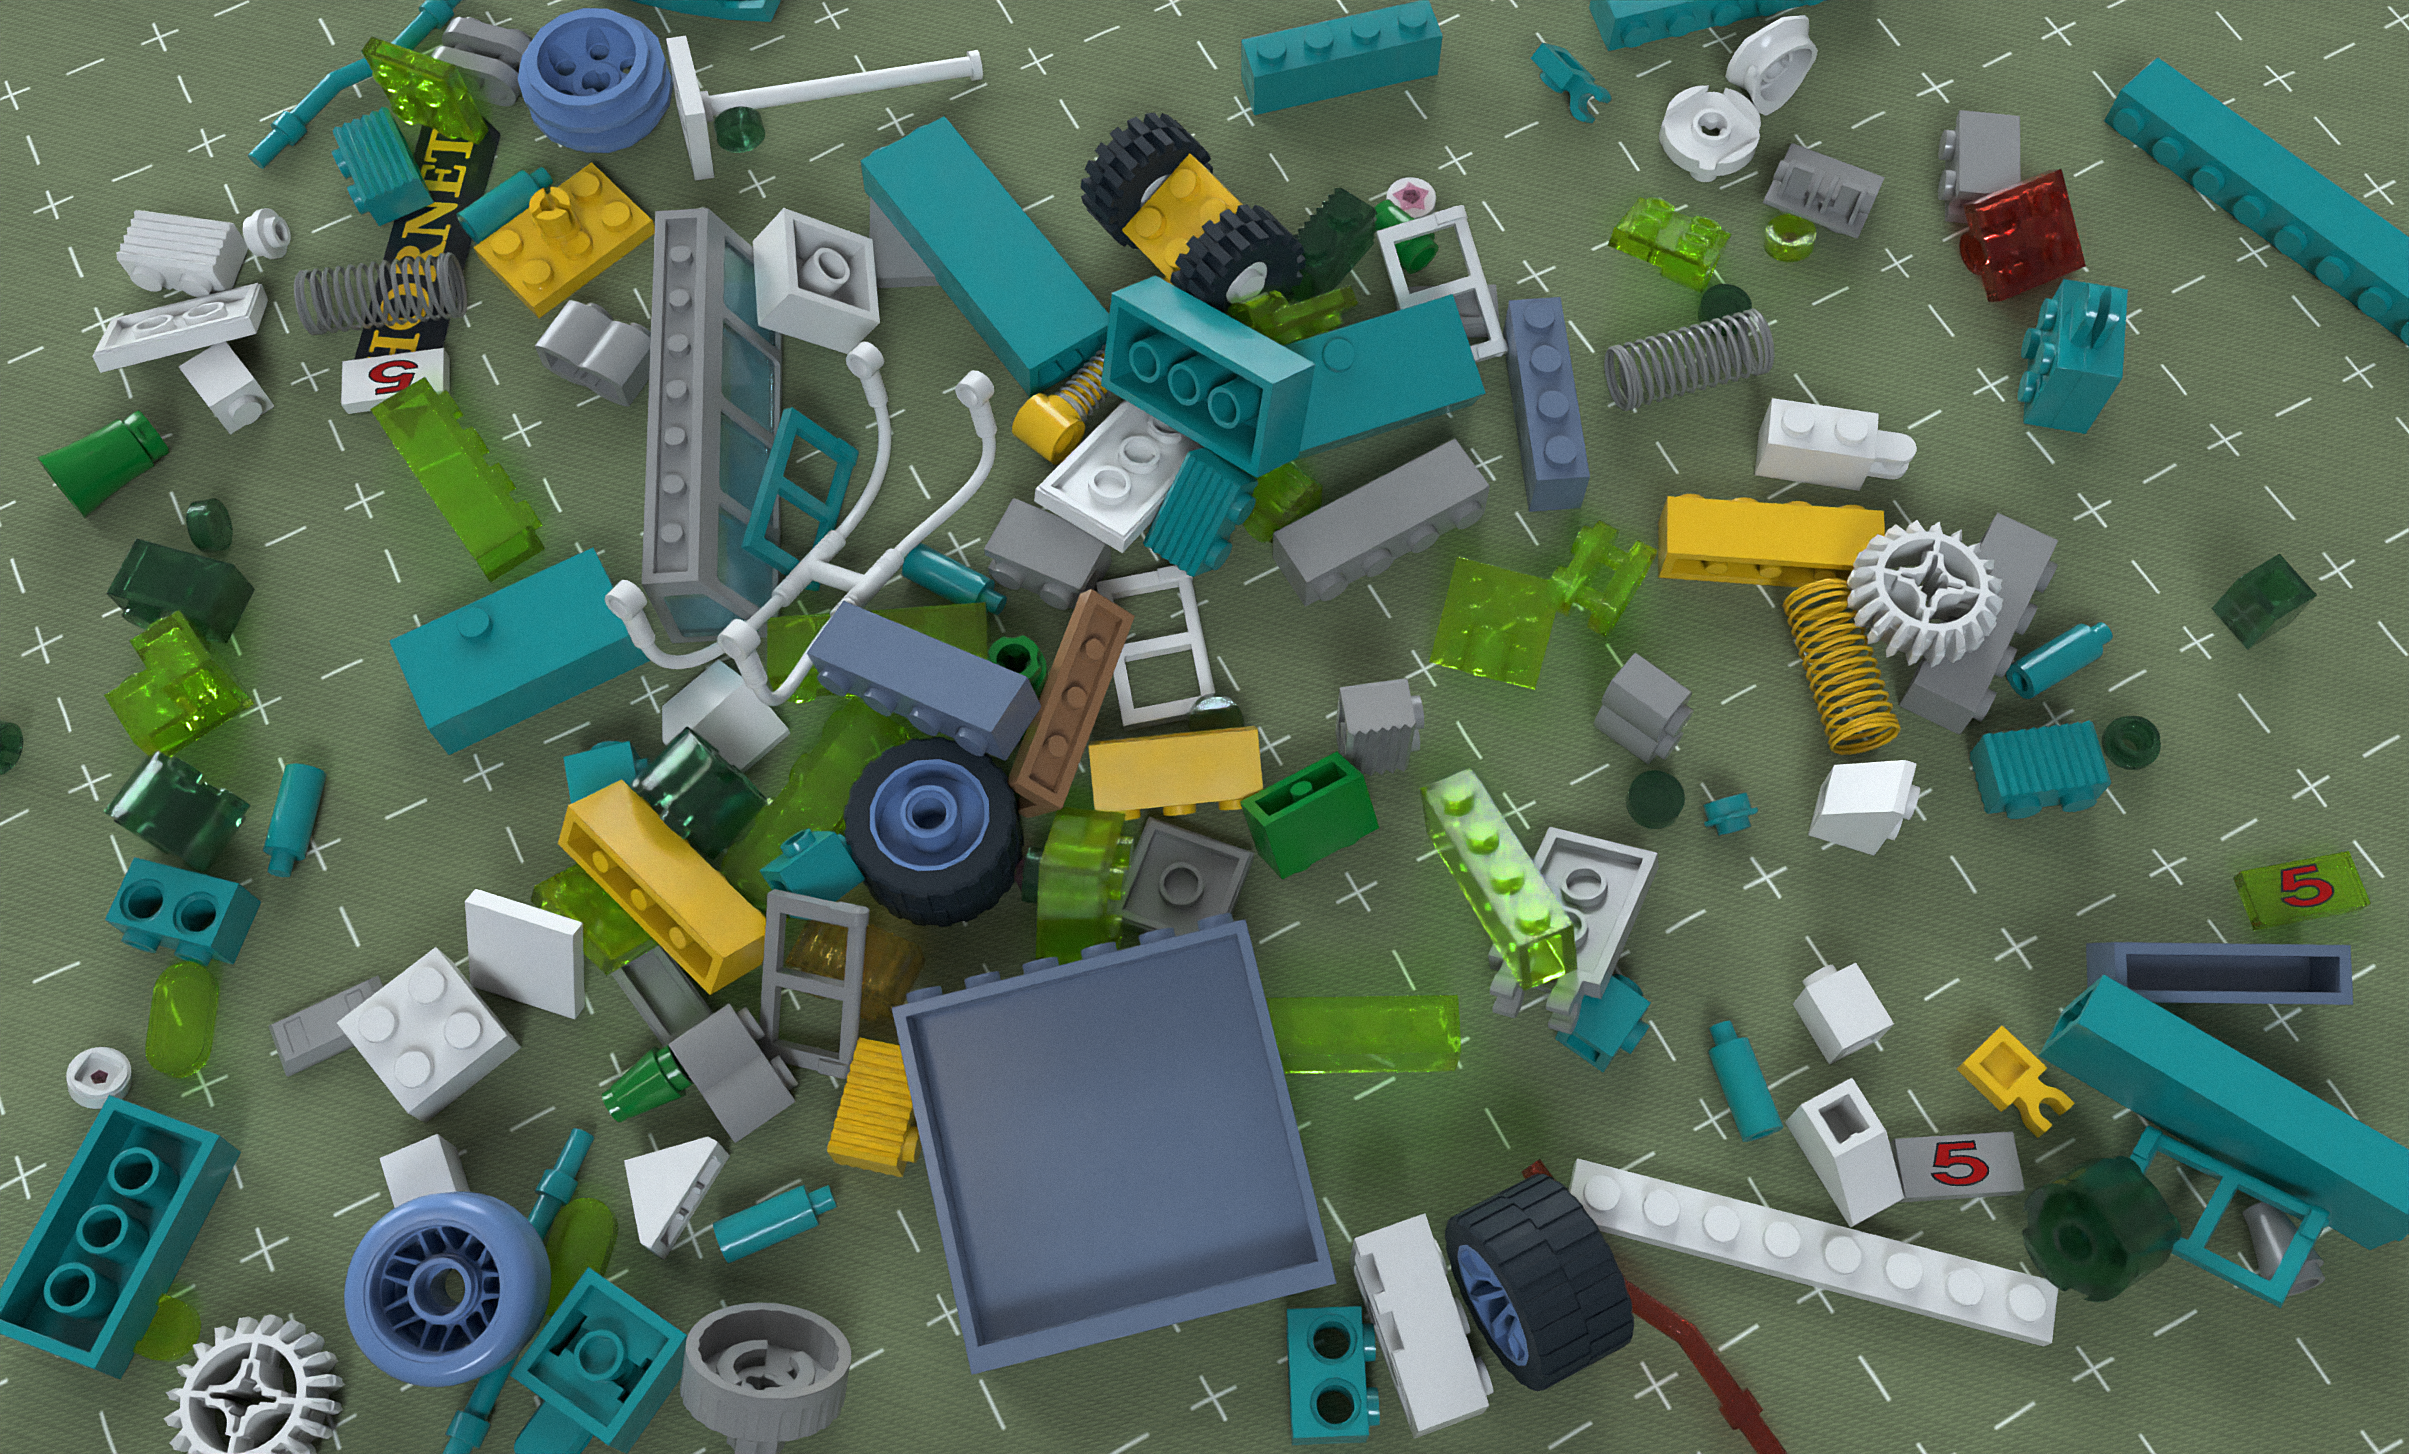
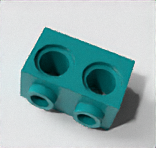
M134 857L106 915L105 921L124 934L121 941L133 948L156 953L158 947L163 946L174 949L176 957L196 965L208 966L211 959L234 965L261 901L239 883ZM163 902L159 911L149 917L151 910L157 904ZM215 915L212 924L200 931L205 920Z
M1361 1306L1287 1309L1286 1338L1292 1445L1366 1443L1369 1437V1426L1380 1425L1378 1388L1366 1387L1365 1362L1376 1360L1374 1324L1362 1323ZM1335 1329L1345 1336L1348 1342V1351L1340 1358L1327 1359L1316 1351L1313 1343L1314 1337L1322 1330ZM1328 1392L1343 1394L1351 1404V1417L1340 1424L1326 1422L1318 1413V1399Z

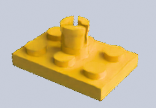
M592 162L558 187H550V193L546 194L544 188L538 190L531 197L529 208L473 247L478 258L538 318L548 313L655 234L653 220Z

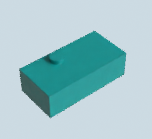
M1156 275L1112 293L1101 381L1102 387L1256 478L1298 458L1315 363Z
M1453 294L1284 345L1289 350L1316 364L1299 456L1290 462L1472 406L1486 394Z
M590 548L389 640L427 729L448 755L650 661L642 649L635 647L623 620L617 617L605 603V596L614 588V585L594 548Z
M109 1095L0 1289V1335L121 1380L241 1152L220 1135Z

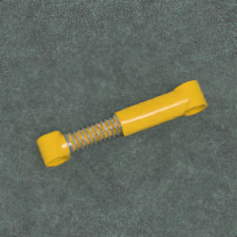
M1166 276L1162 278L1166 282L1172 284ZM1106 344L1102 346L1101 350L1096 352L1095 356L1090 358L1089 362L1084 364L1083 368L1078 370L1077 374L1072 376L1071 381L1066 382L1065 387L1060 388L1059 392L1049 396L1042 393L1033 395L1020 408L1012 425L1013 435L1054 465L1061 464L1079 446L1085 433L1084 422L1087 420V415H1092L1093 409H1098L1099 403L1105 402V396H1111V391L1101 386Z

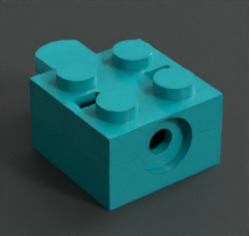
M2063 279L2053 298H2045L2040 308L2036 328L2027 329L2021 348V358L2028 359L2027 371L2023 373L2018 388V401L2025 403L2024 424L2082 434L2087 433L2123 378L2128 289Z
M588 1267L510 1373L511 1377L544 1399L518 1434L514 1443L515 1454H582L594 1436L608 1446L628 1454L681 1379L688 1335Z

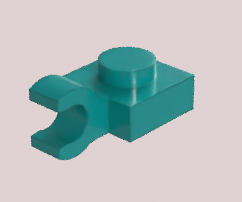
M1542 42L1532 55L1531 59L1542 70L1540 74L1541 80L1557 93L1562 94L1564 90L1568 91L1571 97L1570 110L1572 115L1581 122L1592 124L1595 118L1588 112L1587 102L1590 97L1594 96L1599 102L1608 104L1612 99L1608 90L1595 84V78L1563 47Z

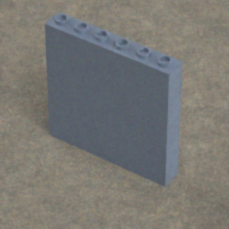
M1232 913L1214 915L1197 921L1199 931L1175 936L1173 927L1159 929L1140 935L1141 945L1117 951L1115 942L1099 944L1081 950L1082 960L1059 965L1057 957L1039 959L1022 965L1024 975L1001 980L999 971L979 974L964 979L966 987L964 990L943 995L941 986L928 987L907 993L908 1004L892 1007L971 1375L1336 1284L1246 919L1234 922Z

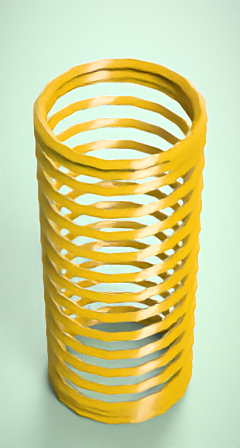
M1824 579L1804 585L1787 596L1782 607L1785 615L1789 617L1787 622L1792 627L1791 634L1793 638H1796L1795 645L1800 649L1798 655L1800 659L1804 660L1802 666L1807 671L1805 675L1807 680L1811 682L1809 688L1811 692L1815 693L1813 699L1818 704V713L1822 715L1820 721L1822 725L1826 726L1824 730L1825 735L1830 737L1828 744L1831 752L1840 755L1863 753L1893 740L1900 732L1901 727L1896 714L1890 713L1893 709V704L1887 702L1890 695L1887 691L1883 690L1886 685L1885 682L1879 679L1882 674L1881 670L1875 668L1878 661L1876 658L1871 657L1874 650L1872 647L1867 646L1868 638L1864 635L1867 630L1866 627H1856L1855 623L1842 624L1857 614V610L1841 612L1847 608V598L1851 593V590L1847 588V581L1842 579ZM1831 588L1846 589V591L1838 590L1817 595L1798 605L1794 610L1790 609V606L1797 600L1817 591ZM1840 595L1838 598L1830 601L1829 603L1823 604L1815 608L1801 610L1809 604L1819 601L1823 598ZM1841 618V619H1839V620H1837V621H1834V622H1831V623H1828V624L1821 625V624H1823V623H1825V622H1828V621H1830V620H1834V619ZM1817 620L1807 627L1799 626L1803 621ZM1856 628L1861 630L1859 634L1845 635ZM1842 630V631H1839V632H1837V633L1827 635V634L1832 633V632H1834V631ZM1820 631L1812 637H1803L1807 632ZM1859 639H1864L1865 641L1863 645L1848 646ZM1827 641L1816 648H1806L1812 642ZM1862 650H1868L1869 652L1866 656L1849 658ZM1830 652L1819 659H1810L1815 653ZM1839 661L1823 670L1815 669L1819 664ZM1866 661H1872V665L1870 667H1862L1850 670L1859 665H1862ZM1846 671L1844 673L1832 677L1827 681L1818 680L1826 674H1834ZM1870 672L1876 673V676L1873 678L1853 681ZM1811 673L1817 675L1814 678H1812ZM1850 682L1848 684L1836 688L1831 692L1822 691L1829 685H1837ZM1873 683L1880 684L1879 688L1875 690H1866L1858 692L1845 698H1842L1841 700L1835 703L1826 702L1833 696H1840L1857 692L1859 690L1869 687ZM1815 684L1821 685V686L1818 687L1817 690H1816ZM1877 694L1884 696L1880 701L1859 704L1838 714L1830 713L1837 707L1861 703L1873 698ZM1821 695L1825 697H1823L1820 701L1818 696ZM1822 706L1829 708L1823 711ZM1880 706L1888 707L1884 712L1864 715L1846 724H1834L1841 718L1861 715ZM1826 717L1833 719L1827 723ZM1892 726L1891 729L1875 738L1860 743L1837 745L1841 740L1847 741L1869 737ZM1878 727V728L1873 729V730H1871V731L1863 732V733H1860V734H1854V733L1859 732V731H1862V730H1866V729H1869V728ZM1831 728L1837 730L1831 734L1829 729Z

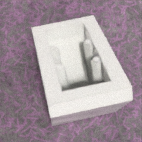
M707 1136L624 1160L640 1243L663 1260L671 1251L730 1157L717 1141Z

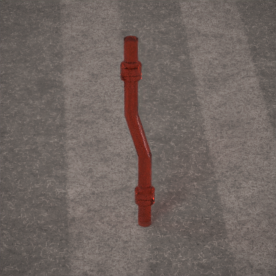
M1541 1159L1521 1172L1525 1179L1537 1173L1554 1178ZM1623 1275L1632 1303V1313L1679 1344L1722 1404L1718 1407V1411L1731 1429L1734 1431L1739 1428L1757 1454H1788L1760 1416V1413L1763 1411L1762 1406L1749 1388L1742 1390L1698 1328L1628 1281Z

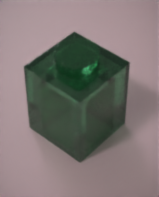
M2279 553L2238 578L2211 609L2245 648L2249 650L2288 626L2317 594Z

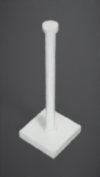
M687 37L666 38L676 105L695 181L714 178L707 122H712L715 115L970 76L972 81L983 79L980 54L978 50L967 51V57L709 96L708 91H700Z

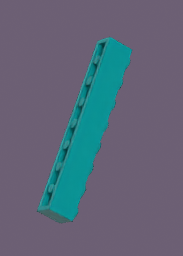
M2159 57L2120 90L2104 120L2105 123L2409 346V237Z

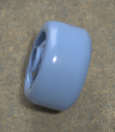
M462 1191L430 1194L415 1198L394 1208L380 1218L364 1235L352 1256L344 1289L345 1312L350 1331L364 1355L381 1371L395 1379L424 1387H446L466 1383L489 1374L507 1364L533 1338L545 1316L551 1291L549 1259L545 1246L533 1225L524 1215L506 1202L485 1194ZM453 1269L458 1270L465 1283V1293L460 1303L452 1300L445 1289L446 1278Z

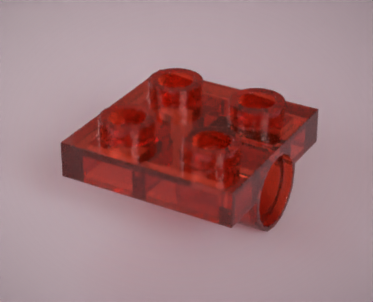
M2062 169L2045 171L1963 205L1970 231L1963 233L1960 238V255L1969 271L1982 276L1988 302L2003 301L2086 266Z

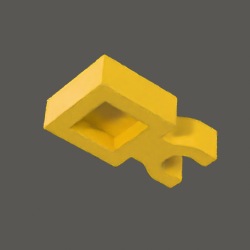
M2003 1025L1957 1068L2000 1112L2013 1103L2018 1108L2026 1128L2037 1138L2052 1126L2041 1115L2039 1111L2040 1103L2049 1105L2059 1116L2075 1104L2064 1092L2044 1085L2038 1079L2047 1067Z

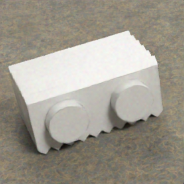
M136 210L134 211V218L131 219V226L127 227V235H124V243L120 244V251L116 252L117 260L137 286L154 292L160 291L162 287L169 290L174 288L177 291L183 290L194 297L210 295V293L214 294L233 288L248 246L235 225L230 222Z

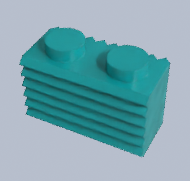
M381 107L379 112L372 111L369 116L362 115L361 119H353L351 123L344 122L342 127H334L332 132L339 148L331 151L345 179L352 177L355 184L348 186L347 190L361 215L370 212L378 226H382L434 203L406 138L388 108Z
M1205 447L1189 451L1143 541L1144 546L1151 548L1154 553L1160 554L1161 558L1169 560L1170 564L1177 565L1178 569L1185 571L1187 575L1192 577L1211 570H1218L1231 553L1233 545L1228 540L1230 539V534L1235 530V525H1241L1249 517L1255 506L1256 498L1252 494L1254 488L1258 485V480Z
M2090 720L2083 723H2066L2061 726L2056 724L2051 727H2033L2028 730H2011L2006 733L2002 731L1996 734L1988 733L1982 736L1970 752V761L1973 763V771L1976 773L1975 780L1979 783L1978 791L1981 793L1984 811L1987 814L2006 812L2009 819H2022L2039 813L2042 807L2061 805L2064 812H2077L2088 809L2097 803V799L2112 784L2093 722Z

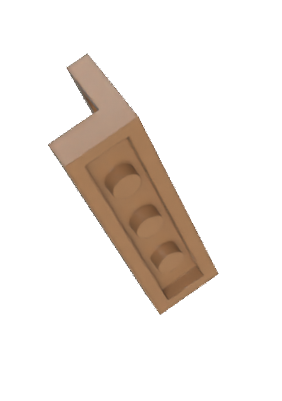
M1093 589L1079 595L1040 695L1039 702L1041 708L1027 728L1008 777L1007 783L1010 789H1013L1014 792L1020 795L1017 803L1018 813L1026 818H1032L1063 808L1135 617Z

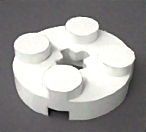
M1709 85L1695 86L1676 95L1668 105L1659 133V142L1669 158L1679 167L1689 171L1690 175L1697 181L1710 182L1715 180L1717 176L1734 173L1745 167L1754 156L1760 139V115L1752 102L1735 90L1725 88L1722 94L1707 92ZM1701 126H1705L1709 130L1717 127L1721 131L1718 136H1709L1702 132Z

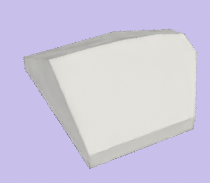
M719 659L662 706L663 743L684 765L721 775L722 778L730 781L737 780L790 734L789 729L774 711L757 698L753 689H749L745 685L742 676Z

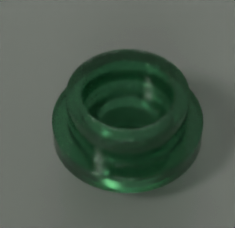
M2124 716L2115 719L2106 727L2102 735V747L2106 756L2115 765L2127 770H2141L2151 765L2158 757L2161 749L2160 734L2156 726L2148 719L2140 716ZM2122 739L2132 741L2137 751L2128 748Z

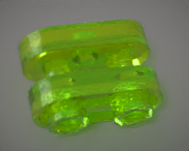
M1599 520L1593 528L1587 525L1583 526L1570 550V553L1575 555L1568 568L1559 565L1555 569L1544 593L1551 596L1549 608L1568 618L1578 605L1591 611L1592 614L1587 623V628L1607 638L1644 581L1658 550L1640 540L1634 543L1629 552L1614 546L1620 530ZM1603 565H1606L1615 570L1616 573L1602 593L1590 586Z

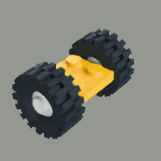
M1146 113L1144 122L1136 116L1127 121L1128 129L1122 131L1119 127L1109 133L1113 140L1107 146L1101 142L1095 149V152L1099 155L1096 161L1089 160L1084 169L1090 175V177L1081 180L1080 187L1086 193L1081 196L1083 204L1088 208L1086 210L1120 245L1126 247L1128 244L1132 249H1140L1175 287L1257 332L1265 328L1264 320L1269 316L1274 320L1281 313L1278 307L1282 302L1290 303L1295 294L1291 291L1292 286L1301 284L1303 275L1298 270L1306 267V258L1302 255L1305 252L1303 246L1268 210L1266 211L1262 206L1254 205L1252 209L1247 204L1243 205L1213 175V167L1208 163L1211 160L1209 153L1169 115L1162 113L1159 118L1155 113Z

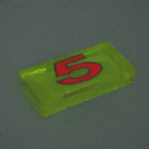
M2349 851L2244 870L2233 877L2253 930L2359 911L2371 904Z

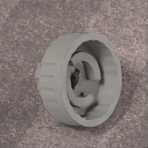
M745 1303L725 1307L702 1318L689 1332L684 1353L680 1396L683 1398L685 1408L690 1411L697 1421L703 1423L705 1427L727 1436L726 1443L733 1448L734 1454H779L784 1448L785 1441L798 1440L799 1438L816 1434L819 1430L828 1427L834 1419H837L845 1401L851 1363V1348L847 1338L834 1324L802 1308L778 1303Z

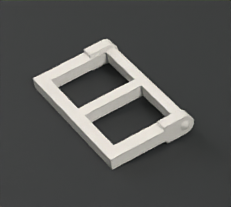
M1464 205L1453 206L1452 208L1438 211L1422 218L1377 231L1376 237L1399 310L1450 294L1457 296L1474 290L1489 338L1487 342L1470 346L1475 362L1478 363L1494 357H1501L1508 352L1507 342L1503 337L1467 222L1468 217ZM1454 226L1469 276L1409 294L1394 244Z
M1177 565L1158 568L1157 571L1096 582L1098 593L1112 602L1113 599L1179 587L1188 632L1124 644L1113 673L1124 731L1186 719L1188 721L1214 716L1220 712L1193 588V577L1187 575L1185 571L1178 569ZM1192 649L1201 696L1134 709L1125 662Z

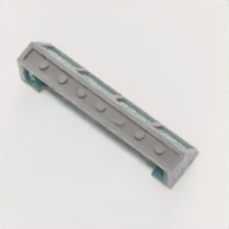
M708 208L655 211L642 586L672 643L716 641L718 635L734 619L747 621L772 598V591L780 584V572L742 549L741 545L782 417L783 334L758 326L753 247ZM777 494L764 538L781 548V496ZM780 609L756 630L760 638L780 636Z

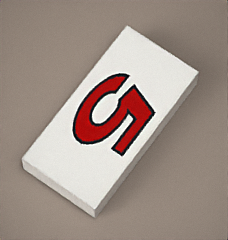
M444 348L342 361L341 405L348 414L449 401L450 357Z

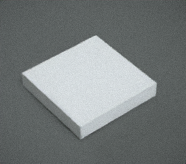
M475 889L465 901L470 984L473 987L576 1019L585 1007L583 923Z

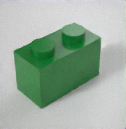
M1338 751L1240 801L1258 855L1282 880L1294 873L1308 869L1320 859L1341 848L1355 844L1360 838L1379 829L1363 774Z

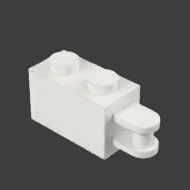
M1772 398L1759 430L1755 475L1860 491L1867 476L1884 479H1898L1902 477L1908 468L1909 462L1913 459L1917 447L1914 440L1908 435L1878 430V413Z

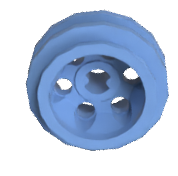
M582 8L559 15L540 28L521 57L517 78L534 124L552 142L585 153L614 152L633 146L650 134L670 106L673 81L658 37L639 20L609 9ZM624 69L630 70L628 74L623 73Z

